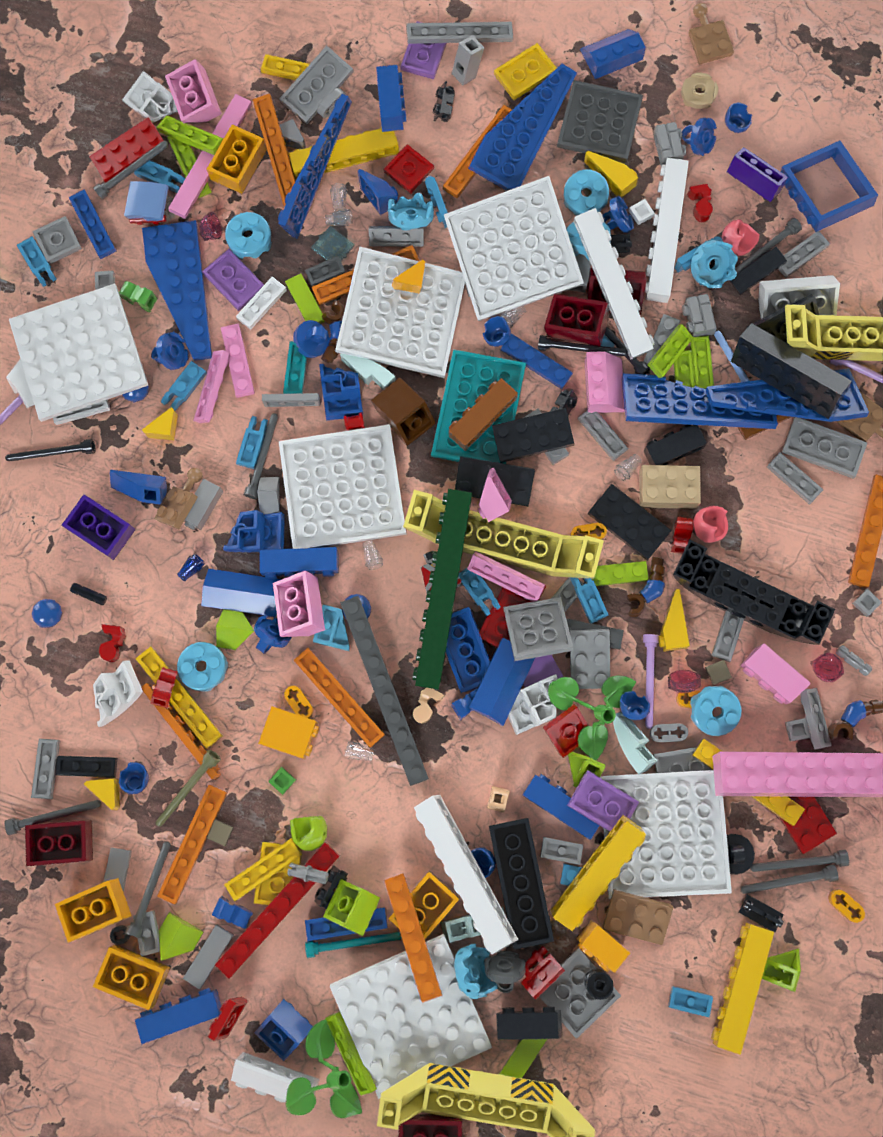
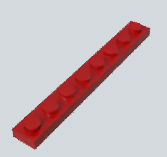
M325 842L304 866L307 867L309 865L313 869L326 872L340 855ZM293 877L219 959L215 966L230 979L316 882H305L302 878Z

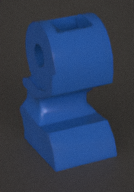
M477 689L451 704L460 720L468 716L470 711H472L468 707Z
M221 896L212 916L247 929L250 917L254 913L241 905L229 904V900Z

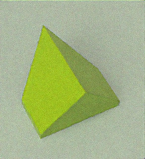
M223 609L216 625V647L236 650L254 632L243 612Z
M575 752L568 754L574 782L573 786L576 788L586 771H590L600 777L605 769V764Z
M169 912L159 929L161 961L193 951L204 932Z
M799 948L768 957L762 979L795 992L801 973Z

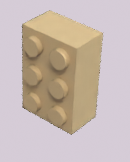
M642 465L639 471L640 506L642 508L697 509L701 503L700 466Z

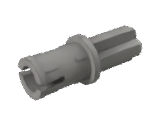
M294 863L289 865L292 869L288 868V876L302 878L305 882L313 881L326 884L328 881V872L313 869L309 865L307 867Z

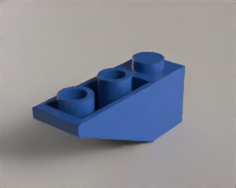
M110 470L111 488L140 502L161 504L167 494L166 477Z

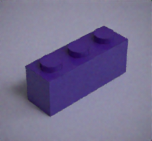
M745 147L733 157L727 173L769 202L780 193L788 179L786 175Z

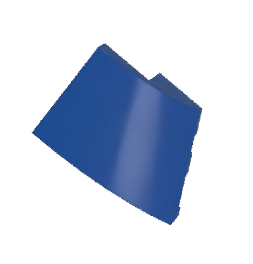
M319 364L326 421L344 419L343 416L351 417L359 415V413L363 415L358 373L344 371L340 368L335 370L325 367V364Z
M258 510L240 512L236 525L230 532L232 535L227 545L223 547V550L227 552H260V550L284 549L285 514L282 512L263 514Z

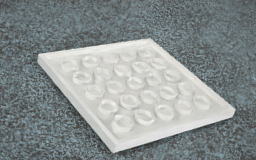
M549 176L444 214L478 321L584 284Z
M359 247L335 352L368 358L375 362L444 378L465 285L463 273L425 263L420 294L397 290L392 287L393 279L420 261Z
M116 284L9 319L36 412L41 422L149 386Z
M390 424L279 441L293 549L322 548L407 535L406 528L403 527L405 520Z
M714 770L600 776L604 781L639 801L630 820L640 826L646 833L643 844L640 847H636L630 861L624 863L620 868L621 871L618 877L612 879L608 884L609 899H611L613 889L641 897L732 893L723 796L715 795ZM604 828L605 839L606 836L609 834V831Z
M444 934L426 941L443 995L441 997L422 1003L406 951L330 984V989L363 1065L368 1069L377 1088L375 1092L378 1099L381 1098L382 1092L428 1063L451 1067L492 1048L472 999L466 996L458 987L454 968L455 959Z

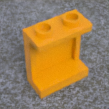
M271 706L258 744L306 759V756H310L313 745L310 744L313 737H317L320 727L317 726L318 722Z

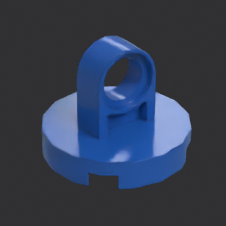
M700 118L695 125H688L682 130V139L686 144L691 145L694 154L704 156L705 153L709 154L713 149L717 137L714 136V129H717L715 121L711 118ZM691 132V137L686 138L687 134Z
M620 196L610 200L611 210L602 216L604 222L611 219L607 223L610 230L619 227L620 230L627 233L634 228L632 215L628 216L626 211L628 206Z
M312 320L304 321L297 326L293 335V341L299 348V353L308 358H316L324 354L330 342L328 331L319 322Z
M175 332L165 333L158 338L151 357L158 363L163 364L167 369L176 370L186 365L188 349L184 348L183 343L185 341L179 334Z
M261 616L254 625V631L260 638L256 648L263 654L272 646L278 648L287 646L292 638L280 636L278 619L275 617L271 620L267 619L268 616Z

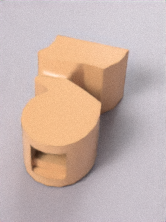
M431 688L421 690L418 700L421 705L417 706L413 711L415 721L421 724L428 722L433 715L428 701L430 699L436 702L441 701L445 695Z
M492 786L487 808L505 812L510 793L509 790Z

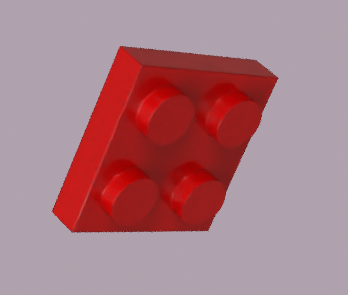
M406 144L383 170L386 175L411 194L434 170V165Z
M574 704L546 724L543 729L559 755L564 758L579 747V733L585 726L589 725L578 707Z
M242 996L226 1000L220 1008L221 1014L219 1018L215 1019L209 1028L211 1032L208 1038L213 1041L228 1038L248 1000Z

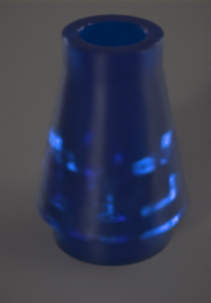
M195 553L192 556L189 555L177 575L183 581H186L202 570L205 562Z

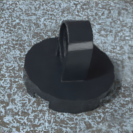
M728 834L727 846L730 874L738 875L745 873L754 862L755 852L753 845L742 835Z

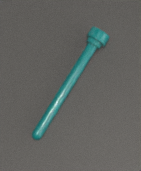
M400 932L322 944L307 941L305 942L307 958H313L319 955V952L401 940L402 936Z

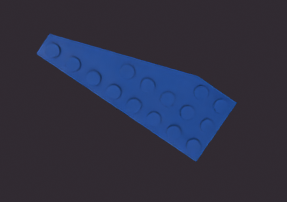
M564 64L555 69L533 92L524 98L502 121L484 136L468 169L504 190L520 187L577 72Z
M341 94L340 98L336 100L334 109L318 140L312 146L310 155L291 192L286 195L284 210H281L279 213L278 224L294 238L298 239L351 106L352 102L347 95Z
M196 220L142 228L145 261L194 361L211 359L212 349Z
M849 368L834 370L852 382L840 406L829 419L763 380L708 386L705 391L709 403L713 407L828 422L864 418L869 414Z
M623 373L621 378L626 421L776 429L778 425L777 417L774 414L713 407L709 403L705 392L706 389L697 386L691 388L682 385L683 382L676 380L674 383L667 381L666 377L658 378L656 375Z

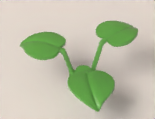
M626 676L609 677L601 688L603 695L606 696L603 699L605 705H598L597 707L575 698L579 693V686L573 678L561 677L550 683L548 695L551 703L556 708L567 710L574 701L593 710L595 718L599 720L593 723V727L585 726L578 736L579 747L590 758L597 760L602 754L608 740V731L604 724L612 723L615 720L616 713L612 708H620L621 695L632 691L636 681Z
M322 1020L309 1031L305 1047L310 1058L318 1057V1061L333 1071L327 1076L326 1084L312 1088L307 1078L298 1077L294 1079L287 1089V1111L293 1115L309 1113L316 1105V1097L313 1092L324 1088H331L334 1094L330 1098V1107L336 1117L348 1118L362 1114L360 1100L351 1084L350 1074L347 1071H339V1067H334L323 1060L333 1054L335 1040L327 1020Z

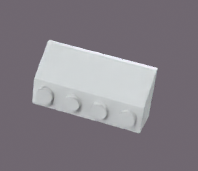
M834 275L760 281L758 300L761 319L810 294L816 297L819 315L836 316L840 283Z
M242 1052L234 1063L231 1081L236 1082L235 1085L240 1088L246 1089L250 1087L255 1089L257 1094H270L275 1096V1100L286 1102L287 1089L294 1079L298 1077L307 1078L311 1083V1088L318 1086L320 1079Z

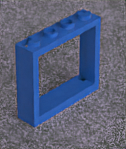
M841 141L801 157L781 168V173L788 177L784 186L788 190L790 198L794 199L799 211L804 214L808 225L811 224L815 232L873 207L878 197L877 192ZM832 157L860 198L821 215L794 174Z

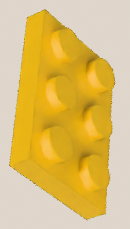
M536 43L496 68L494 75L511 98L516 100L541 84L557 67L540 45Z
M262 842L260 859L282 844ZM301 856L292 863L300 865ZM289 865L256 887L255 904L269 905L292 880L294 876H288L287 873L288 868L292 869Z

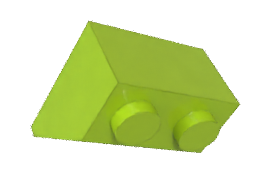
M341 879L323 917L363 936L377 908L380 897Z

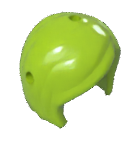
M322 816L300 817L290 820L292 839L300 849L313 851L323 845L327 837V824Z

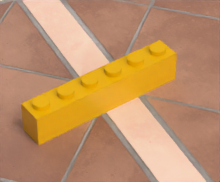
M381 127L373 131H364L354 136L348 135L343 139L337 140L324 173L398 154L399 145L395 131L382 132ZM312 146L305 149H296L289 153L296 180L310 155Z
M622 815L550 910L554 919L571 931L582 924L585 914L595 907L596 900L607 891L611 880L618 877L623 864L628 863L636 847H640L643 844L646 833L640 826Z
M747 922L741 928L740 946L736 947L734 953L736 961L729 970V986H726L724 989L723 1007L719 1008L717 1014L719 1022L712 1031L711 1039L716 1047L741 1055L774 936L773 931Z

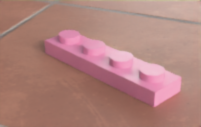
M239 323L221 327L225 350L229 353L228 363L236 397L240 398L255 394Z
M224 350L215 351L212 354L193 421L207 423L213 417V408L218 399L219 387L223 382L224 370L228 364L229 353Z
M476 551L467 570L532 602L538 601L545 587L544 584Z

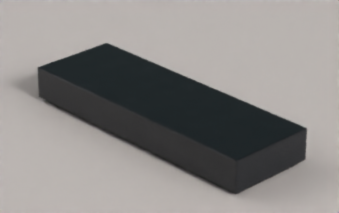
M776 246L739 272L733 280H730V283L739 295H742L786 264L787 260Z
M57 756L56 776L116 778L118 758Z

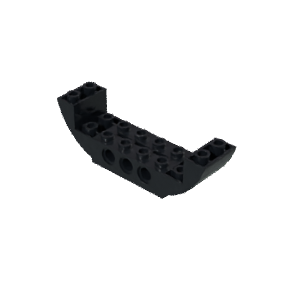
M689 540L673 573L674 578L685 589L699 597L702 601L723 611H728L739 618H743L744 621L769 633L801 643L820 645L835 612L834 608L820 601L809 604L705 554L708 548Z

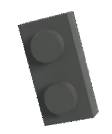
M339 256L305 270L312 287L346 273Z

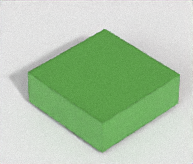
M281 767L268 782L284 795L295 783L296 779Z

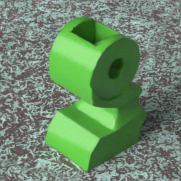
M128 281L124 282L119 291L122 299L132 305L137 302L142 309L149 313L157 301L153 291L145 287L141 288L139 285L136 286Z

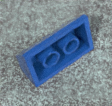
M627 29L582 47L580 51L594 78L597 79L643 60L646 46L638 32Z

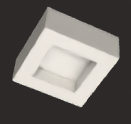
M646 199L629 208V212L638 225L651 219L655 214Z

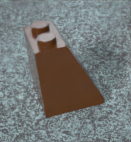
M400 377L371 400L376 411L388 425L390 424L392 430L406 446L410 445L436 424L426 402Z

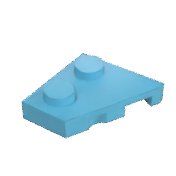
M323 605L325 630L316 633L313 642L350 651L342 609Z

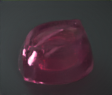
M209 212L200 221V231L204 241L221 239L222 228L216 213Z
M824 653L810 662L815 675L824 682H834L844 674L842 661L834 654Z
M678 670L668 676V688L675 692L689 693L701 687V676L696 672Z

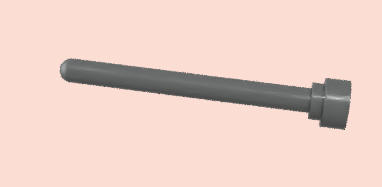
M162 141L105 184L98 183L93 187L95 192L103 200L108 196L111 188L166 149L168 143Z
M792 218L787 222L782 232L735 268L737 274L758 260L788 235H796L802 230L801 223L796 218Z
M275 413L270 417L251 484H248V487H245L243 495L251 499H258L259 480L278 420V415Z
M95 800L23 820L7 819L5 820V830L8 835L17 834L25 825H35L99 808L101 802Z
M168 841L162 845L134 922L127 926L125 934L141 938L143 932L141 930L143 927L141 923L171 847Z
M837 850L836 853L829 856L752 864L750 869L753 872L832 863L843 867L849 866V856L847 850Z
M833 864L825 866L819 872L745 885L741 887L740 891L743 894L822 879L834 882L839 880L836 866Z

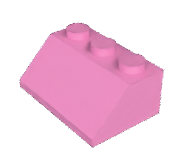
M196 59L165 76L183 123L208 122L222 114L206 70Z
M586 352L584 362L588 412H625L621 379L623 375L622 359L608 352Z
M491 468L488 473L479 503L480 508H478L482 518H486L488 522L509 512L512 502L494 468Z
M303 571L273 583L279 634L281 637L310 636L325 630L318 577Z
M764 643L756 647L740 665L744 668L743 672L746 675L759 681L758 685L764 690L772 692L774 699L781 704L791 703L811 684Z

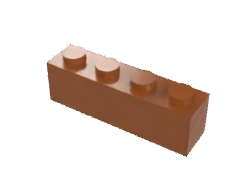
M502 378L498 382L494 381L489 386V391L485 395L481 394L476 399V404L472 408L468 407L463 412V417L459 421L455 420L450 425L449 437L464 451L517 400L518 393Z

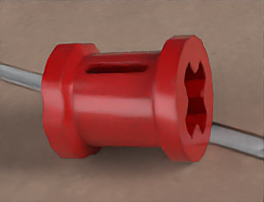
M362 413L351 417L343 416L346 431L365 428Z

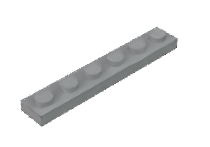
M512 22L407 23L406 25L407 44L460 43L472 35L479 42L513 41Z

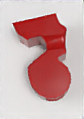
M708 184L690 186L687 196L692 201L700 200L695 204L693 216L701 223L707 222L713 211V206L710 203L712 189L709 188Z
M677 516L672 537L674 540L670 552L683 554L693 532V519Z
M101 624L103 632L107 635H112V639L100 644V657L108 662H115L120 657L118 647L123 646V641L126 638L125 629L121 626Z
M162 667L150 704L168 708L178 671Z

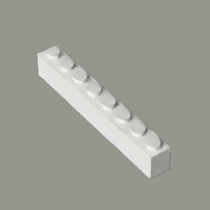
M667 158L665 165H661L660 176H663V179L659 181L657 191L661 193L660 198L657 197L655 209H658V214L654 215L653 225L656 226V229L652 231L650 241L654 243L653 248L649 249L648 259H651V264L647 265L646 276H649V279L646 282L645 293L646 300L668 303L670 298L688 160Z
M596 208L575 216L573 222L606 302H608L625 348L628 350L630 360L654 349L653 345H655L651 334H647L645 329L647 328V323L644 317H640L638 312L640 306L637 300H633L631 295L633 289L629 282L626 283L624 267L622 264L619 265L617 261L619 256L616 248H612L610 244L611 236L609 231L603 227L604 219L601 212H597Z
M433 795L414 807L417 820L423 824L425 835L432 841L435 847V854L444 864L445 873L451 877L456 893L461 896L466 912L473 919L475 929L483 937L485 948L491 954H494L517 941L518 938L441 795Z

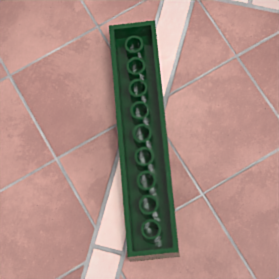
M448 489V493L443 494L442 504L445 505V511L440 513L439 524L442 525L441 532H437L435 543L439 544L438 552L434 551L432 563H435V570L430 572L429 583H432V588L427 590L425 602H428L429 606L423 613L422 622H426L425 629L422 628L419 636L422 647L417 649L416 661H419V665L414 668L412 680L416 681L415 686L437 690L440 687L472 500L471 492Z

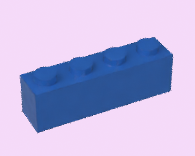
M397 65L376 67L382 132L404 130L403 122H407L406 111L402 110L405 109L404 97H400L404 96L403 85H399L403 83L402 72H398Z
M337 547L260 550V573L266 579H276L277 576L283 575L284 578L303 571H307L314 576L315 574H322L324 577H332L335 573H339Z
M542 774L540 776L534 775L522 796L591 840L600 825L567 806L571 797L566 795L567 790L559 785L555 788L549 784L551 780Z
M209 987L199 991V995L191 998V995L179 998V1003L172 1005L170 1001L160 1005V1009L153 1012L150 1009L140 1012V1017L135 1019V1024L141 1044L219 1017L222 1005L217 989L211 991Z

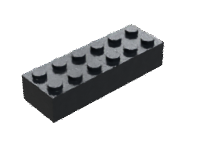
M752 323L739 337L731 362L765 381L827 419L840 406L852 382L850 379Z
M529 818L490 825L489 831L506 915L518 938L517 941L512 943L514 950L554 942Z

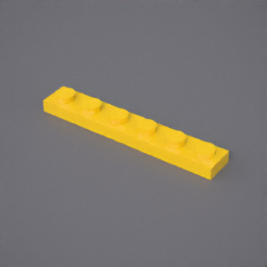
M151 646L135 658L155 684L159 679L162 667L169 669ZM176 677L170 703L206 749H208L221 739L223 735Z
M702 739L692 756L714 770L713 755L723 751L706 739ZM750 796L792 826L796 824L805 810L789 797Z

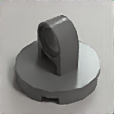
M499 951L496 956L491 957L489 955L485 960V974L490 980L497 983V989L500 992L509 993L513 990L514 982L522 979L525 974V960L520 959L519 954L515 952Z

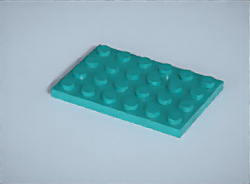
M453 349L431 457L459 462L460 456L500 463L492 425L515 420L526 363ZM502 378L518 393L517 400L464 451L449 437L450 425L455 420L459 421L463 417V412L468 407L472 408L476 404V399L481 394L485 395L489 391V386L494 381L498 382Z

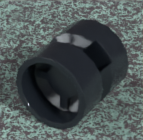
M599 968L591 969L584 978L585 988L593 998L603 1000L611 996L614 984L606 971Z

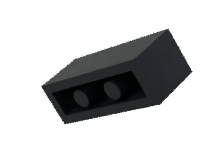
M687 424L680 428L681 431L677 433L672 431L664 435L663 439L659 441L654 439L648 442L643 452L649 464L668 465L704 449L707 442L699 426Z
M553 1006L542 1007L543 1011H535V1007H523L522 1011H515L514 1007L502 1008V1011L496 1013L498 1040L560 1039L563 1036L561 1010H555Z

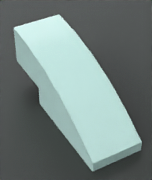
M340 354L342 362L353 372L358 373V377L367 385L373 380L384 390L396 381L395 376L390 371L368 358Z
M621 712L616 713L613 725L625 756L638 774L648 771L657 762V759L645 747L649 741L648 738L631 719L623 716Z
M471 915L440 922L442 932L448 943L481 935L475 929Z

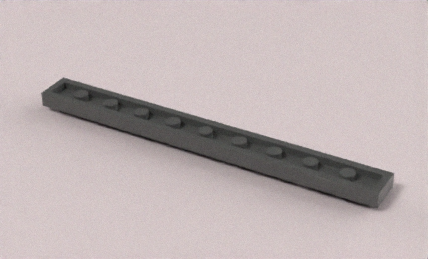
M355 596L340 602L408 782L410 786L428 780V775L360 598Z

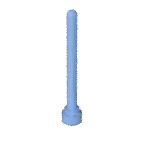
M716 331L714 336L741 382L750 381L744 370L731 362L734 353L722 333Z

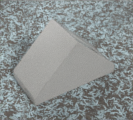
M293 119L280 124L286 146L295 149L306 148L304 138Z
M279 477L260 478L257 490L260 512L263 514L280 513Z

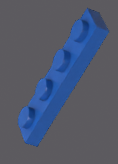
M85 189L68 197L99 258L103 259L117 252Z
M512 333L508 341L501 347L502 352L516 361L526 363L527 368L560 389L565 387L573 375V372Z
M385 907L374 911L365 932L388 928ZM324 917L305 920L307 941L357 934Z

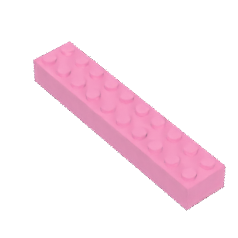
M718 752L713 755L716 796L883 797V753Z

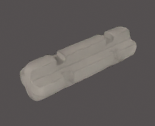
M844 645L837 649L836 654L840 658L843 657L844 661L856 670L859 669V672L864 676L872 671V667L869 664H865L852 651L849 652V649Z

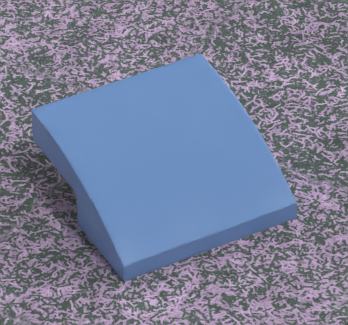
M130 181L124 216L128 219L144 218L146 221H163L169 186L154 182Z

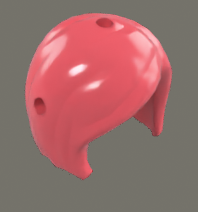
M737 219L731 221L724 228L722 242L731 244L733 246L732 251L736 256H743L757 245L760 234L750 225Z
M709 506L699 510L693 520L696 536L706 543L722 540L728 532V520L726 517L728 511L719 506Z

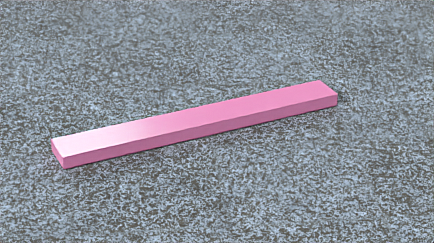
M235 94L212 134L224 139L232 124L237 127L240 126L252 106V102ZM202 150L170 204L169 212L186 219L210 178L206 169L214 155Z

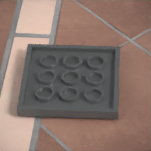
M573 80L557 147L581 153L591 151L609 159L627 163L643 95Z

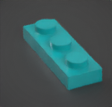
M294 341L289 342L283 394H301L304 389L307 357L299 353V348Z

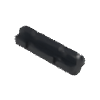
M73 583L70 588V592L97 604L104 605L107 601V596L101 593L98 594V592L87 587H82L80 584Z

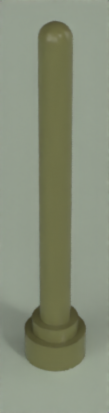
M208 750L205 753L202 765L156 820L158 827H161L205 772L219 763L221 758L216 752Z

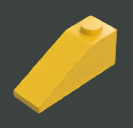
M591 151L585 153L584 163L591 170L600 173L606 179L609 189L617 197L620 196L622 198L636 187L638 177L633 169H630L623 163Z
M676 589L672 593L660 632L659 646L663 647V652L687 649L690 646L680 589Z

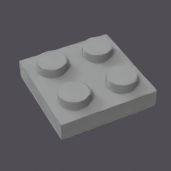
M66 216L33 231L49 264L82 249Z

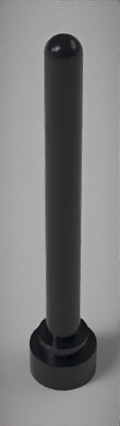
M606 326L604 334L617 348L626 349L620 339ZM629 355L625 356L634 366L635 374L646 375L650 371V367L646 362L643 363L636 357L630 360Z
M544 335L539 337L538 350L546 351V349L558 348L583 352H608L617 356L628 355L627 349L554 341Z
M86 439L78 445L7 454L5 459L10 462L75 452L95 454L96 448L93 439Z

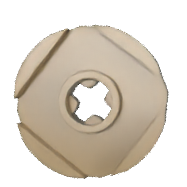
M700 72L692 74L688 79L686 78L681 89L684 105L696 109L709 108L715 101L718 93L716 81L714 83L710 75ZM701 88V91L704 93H697L696 90Z

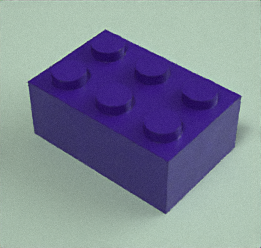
M84 494L61 525L112 560H115L136 530L129 523Z

